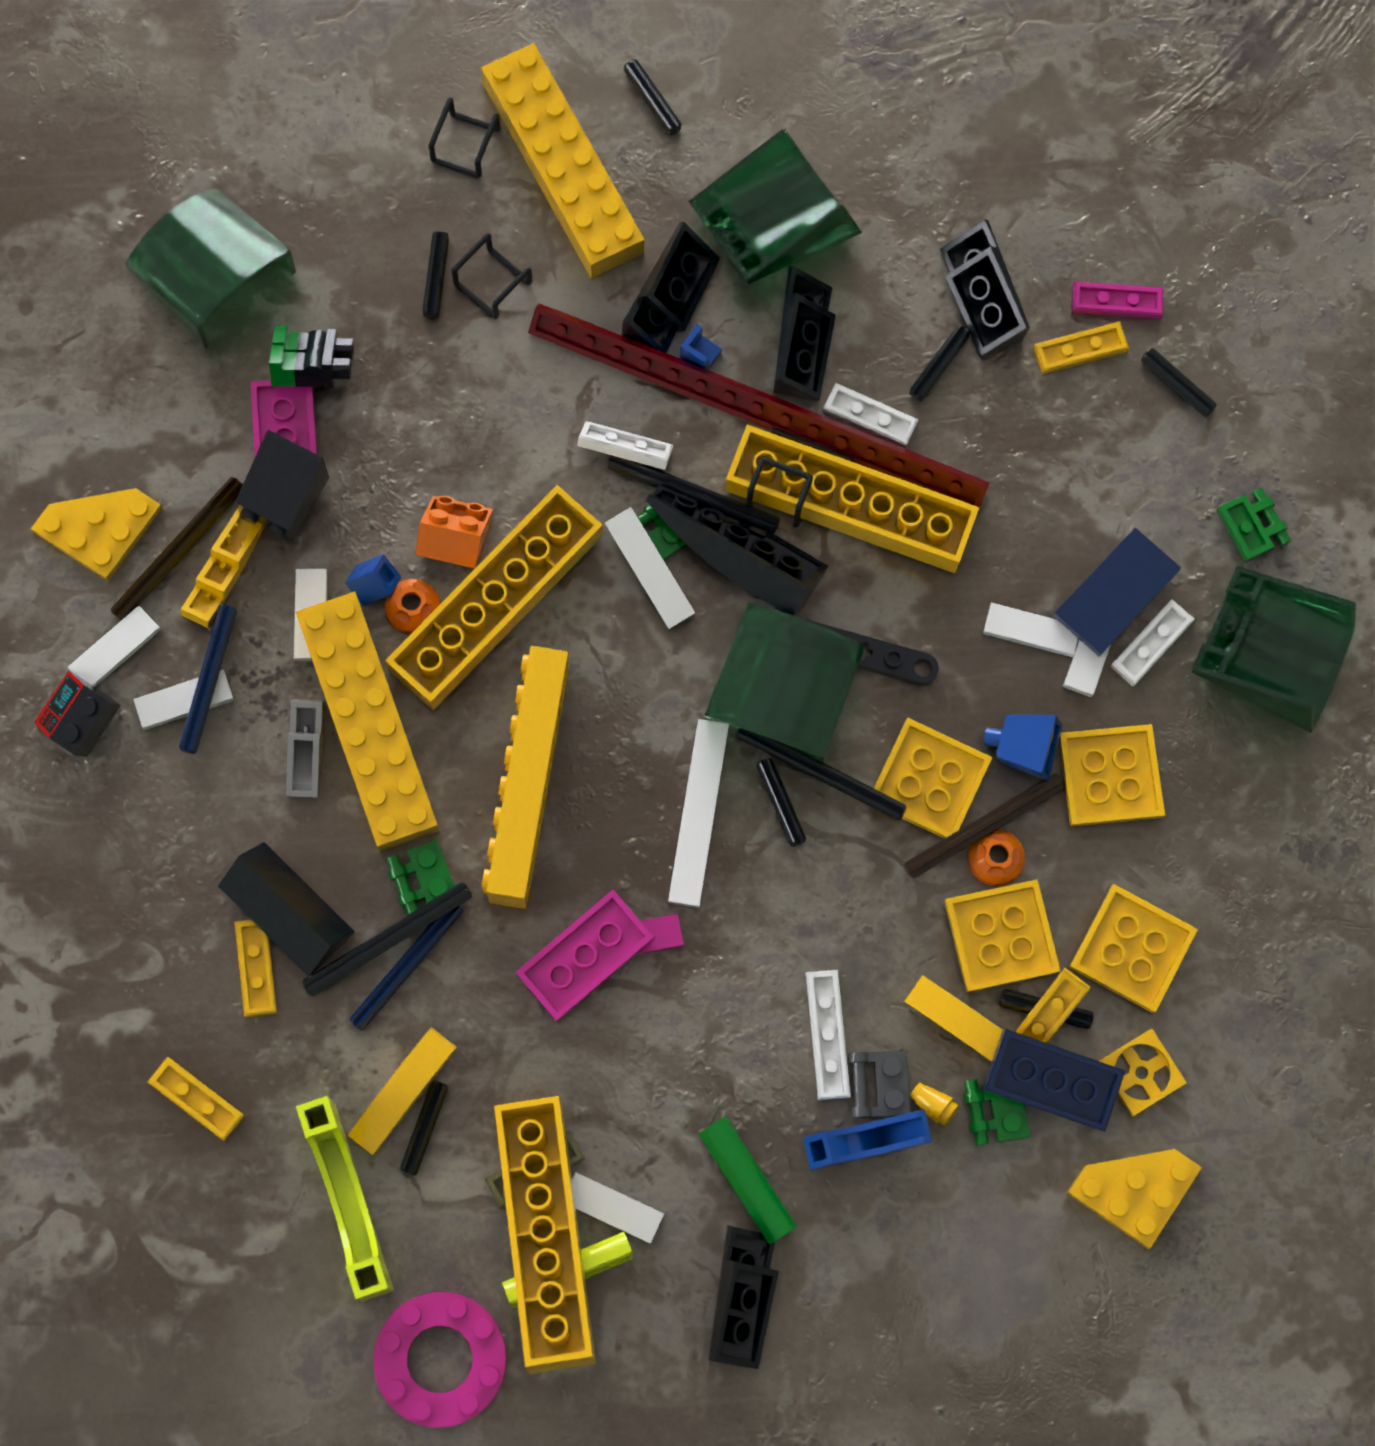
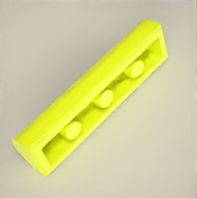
M624 1232L581 1249L585 1279L633 1259V1252ZM514 1277L502 1282L511 1307L515 1309L518 1308Z

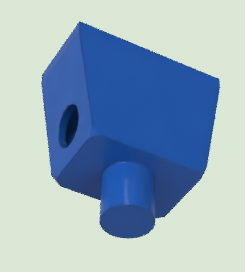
M1009 714L1005 717L1003 729L986 728L984 745L998 748L996 757L1002 764L1049 781L1063 724L1055 715Z

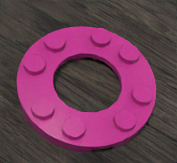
M450 1292L423 1294L402 1304L384 1323L374 1349L375 1378L381 1394L387 1403L405 1419L427 1427L455 1426L480 1414L498 1393L506 1370L504 1339L493 1317L475 1301ZM435 1326L451 1327L459 1331L469 1342L473 1354L472 1368L466 1380L456 1389L445 1393H434L420 1387L411 1377L407 1365L408 1350L413 1340L424 1330Z

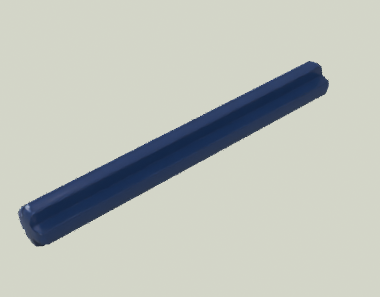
M221 604L186 720L179 749L188 754H195L200 743L237 614L236 608L231 605Z
M460 905L426 927L350 1017V1022L357 1029L362 1031L367 1027L463 913Z

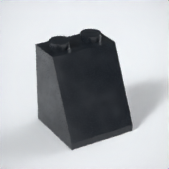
M268 430L235 501L240 512L239 516L251 524L255 525L259 522L267 526L266 530L278 538L282 539L286 536L293 540L330 478L323 457Z

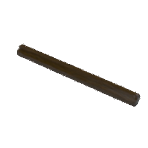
M230 477L113 605L111 612L117 619H124L140 605L238 497L243 485L238 479Z
M1057 773L1052 774L1049 777V781H1040L906 861L904 864L906 872L912 878H917L1064 790V780Z

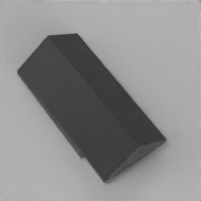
M983 220L940 248L950 271L945 277L980 356H985L1023 341L1030 328L988 220Z
M679 222L622 322V336L664 353L667 352L676 332H685L720 259L685 222Z
M789 266L773 393L816 401L820 400L836 314L828 311L833 287L795 266Z
M265 842L239 855L218 885L241 909L242 913L255 923L308 977L355 933Z
M729 1225L726 1227L708 1355L710 1361L754 1369L759 1368L779 1273L778 1270L770 1269L775 1242L769 1245L760 1232Z

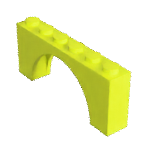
M328 1096L296 1106L305 1138L317 1161L334 1211L345 1252L346 1270L355 1299L364 1302L393 1292L392 1282L336 1104Z

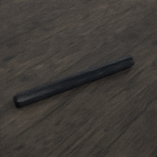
M612 455L608 460V468L612 471L655 488L662 485L696 500L698 505L710 509L715 508L724 512L723 515L739 521H745L751 524V526L766 532L768 531L773 534L779 526L780 518L778 516L748 506L745 503L667 472Z
M742 723L737 731L736 736L738 739L896 820H901L906 812V805L747 723Z
M464 882L452 887L305 978L302 982L305 990L310 996L321 992L471 899L472 893Z

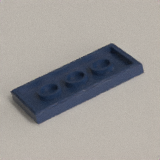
M1135 527L1062 604L1053 616L1100 657L1180 571L1181 567Z
M1003 1028L983 1090L1105 1132L1125 1070Z

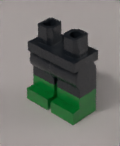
M275 325L269 359L271 386L316 387L324 384V388H333L335 379H350L351 359L354 357L353 339L337 338L336 329H327V332L313 330L309 333L288 332V325Z

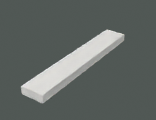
M698 719L668 898L669 904L699 908L729 727L727 723Z

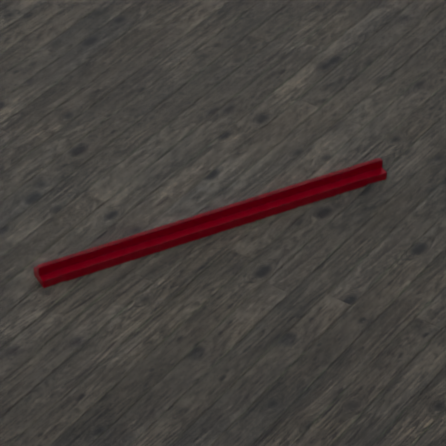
M540 303L535 307L528 334L550 341L558 346L766 429L777 428L853 457L854 463L969 503L980 509L989 487V482Z

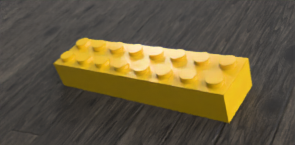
M535 43L481 67L483 86L590 278L593 279L643 255L644 237Z
M746 425L726 477L724 491L747 499L748 487L759 460L765 457L809 473L813 477L801 510V519L952 573L956 572L979 507ZM764 464L754 489L753 501L794 516L797 502L807 479Z
M556 485L385 660L388 671L434 711L603 536V525L561 487Z
M354 591L296 611L379 852L438 832L439 828L356 592Z
M531 646L529 655H523L521 673L524 685L518 684L515 703H517L516 711H519L518 715H512L510 725L513 746L507 745L504 764H506L505 771H508L507 777L501 776L499 785L502 807H496L493 819L494 832H497L496 838H490L487 857H489L491 869L484 870L482 879L483 894H487L490 904L527 909L569 672L568 651Z
M559 1096L495 1105L525 1367L529 1374L596 1364L561 1100Z

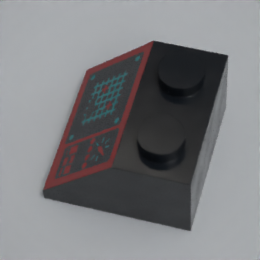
M68 670L34 723L51 740L73 755L87 757L121 704Z

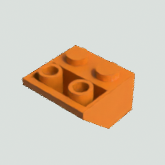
M433 496L419 524L415 555L475 569L482 555L493 509L486 508L479 503L455 501L449 496Z

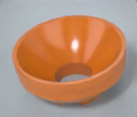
M407 579L398 582L392 594L386 597L384 609L390 625L398 632L410 635L441 603L437 592L427 582L419 579ZM409 594L417 595L421 599L420 606L415 610L405 609L402 605L405 596Z
M997 829L970 845L967 862L973 876L980 882L989 886H1004L1013 882L1020 875L1024 867L1025 852L1022 844L1013 834ZM994 846L1004 847L1008 853L1007 860L1003 863L994 862L989 855L990 849Z

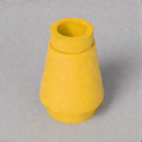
M921 1082L917 1084L910 1095V1099L921 1110H925L926 1115L936 1125L940 1123L944 1127L947 1126L959 1108V1105L954 1102L955 1098Z

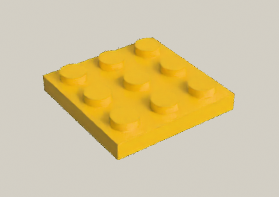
M907 717L874 789L906 805L907 809L902 817L903 820L945 839L959 830L993 757Z
M1152 724L1060 733L1058 742L1070 827L1157 819L1165 816Z
M1038 879L944 900L966 993L1061 972Z
M1113 884L1069 968L1154 1014L1198 929Z

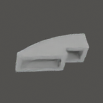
M291 700L290 732L288 733L286 796L318 798L323 750L325 700Z

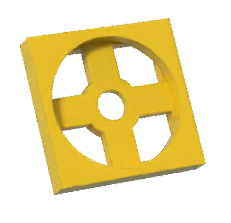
M1152 1028L1099 1060V1062L1115 1067L1118 1057L1122 1055L1129 1066L1128 1074L1123 1077L1118 1097L1131 1117L1187 1083ZM1136 1045H1147L1153 1047L1158 1055L1149 1061L1141 1060L1133 1047ZM1166 1066L1170 1072L1167 1087L1160 1091L1153 1080L1154 1072ZM1138 1067H1144L1147 1070V1077L1145 1079H1139L1136 1076L1135 1071ZM1133 1085L1142 1086L1149 1099L1138 1100L1130 1097L1124 1091Z

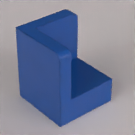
M697 324L680 347V359L709 370L722 353V348L703 337V327Z
M382 554L358 564L345 584L352 592H356L359 602L365 606L390 596L400 581L401 576L387 557Z

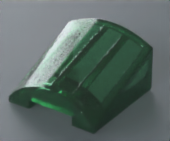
M781 129L688 201L748 284L754 283L862 233L844 205L837 201L809 164L786 129Z
M217 188L203 191L188 198L164 215L143 236L125 263L126 267L204 348L209 346V342L203 325L244 283L275 261H278L290 275L296 272L291 251Z
M1236 566L1226 589L1224 603L1206 644L1203 643L1192 667V673L1312 733L1329 700L1355 631L1356 603Z
M748 603L706 709L705 719L709 721L716 719L814 755L819 761L823 762L866 645L802 618Z

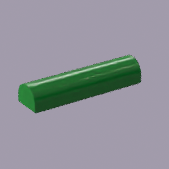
M727 1116L699 1133V1136L769 1245L798 1227Z

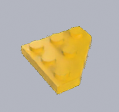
M133 488L49 504L31 527V530L86 568L109 581L163 508L161 504L138 489Z
M1176 1149L1085 1165L1067 1194L1145 1248L1150 1249L1202 1167Z

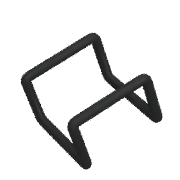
M449 97L428 145L430 160L437 165L480 178L482 176L481 160L493 131L499 132L501 130L500 115L495 113L490 123L455 112L454 100L452 97ZM448 112L454 118L487 129L475 159L476 171L436 158L434 146Z
M486 233L452 268L453 284L492 318L498 319V305L522 280L526 284H532V270L530 267H527L521 272L492 247L491 235ZM485 242L488 252L517 275L514 281L493 301L492 309L461 284L458 278V270Z
M765 457L761 458L748 487L746 504L748 506H753L754 504L753 493L764 464L805 478L807 480L797 502L793 526L798 527L802 520L800 518L801 510L813 481L812 475Z

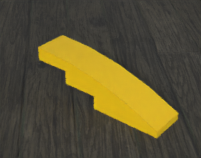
M238 509L211 548V556L197 576L195 588L180 609L181 616L209 628L216 617L220 605L224 604L265 527V525L259 522L254 525L245 521L239 516L240 512Z
M922 975L904 1002L992 1062L1003 1029Z
M430 1028L388 1080L348 1136L371 1155L376 1154L394 1128L404 1119L414 1103L421 1098L457 1047L435 1029Z

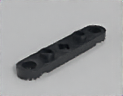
M807 619L795 621L791 624L788 631L790 645L799 652L813 654L820 658L924 686L934 681L938 674V662L928 653ZM807 628L812 633V639L806 643L799 642L794 635L796 630ZM862 645L867 646V652L871 653V656L866 655L864 660L859 659V653L854 651V649H860ZM917 662H926L931 667V673L925 677L919 676L914 671V665Z

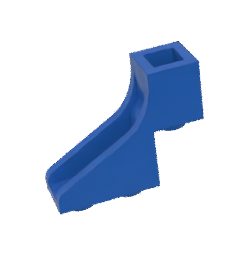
M925 1110L914 1111L857 1126L824 1131L803 1138L810 1170L838 1166L859 1159L884 1156L932 1142Z

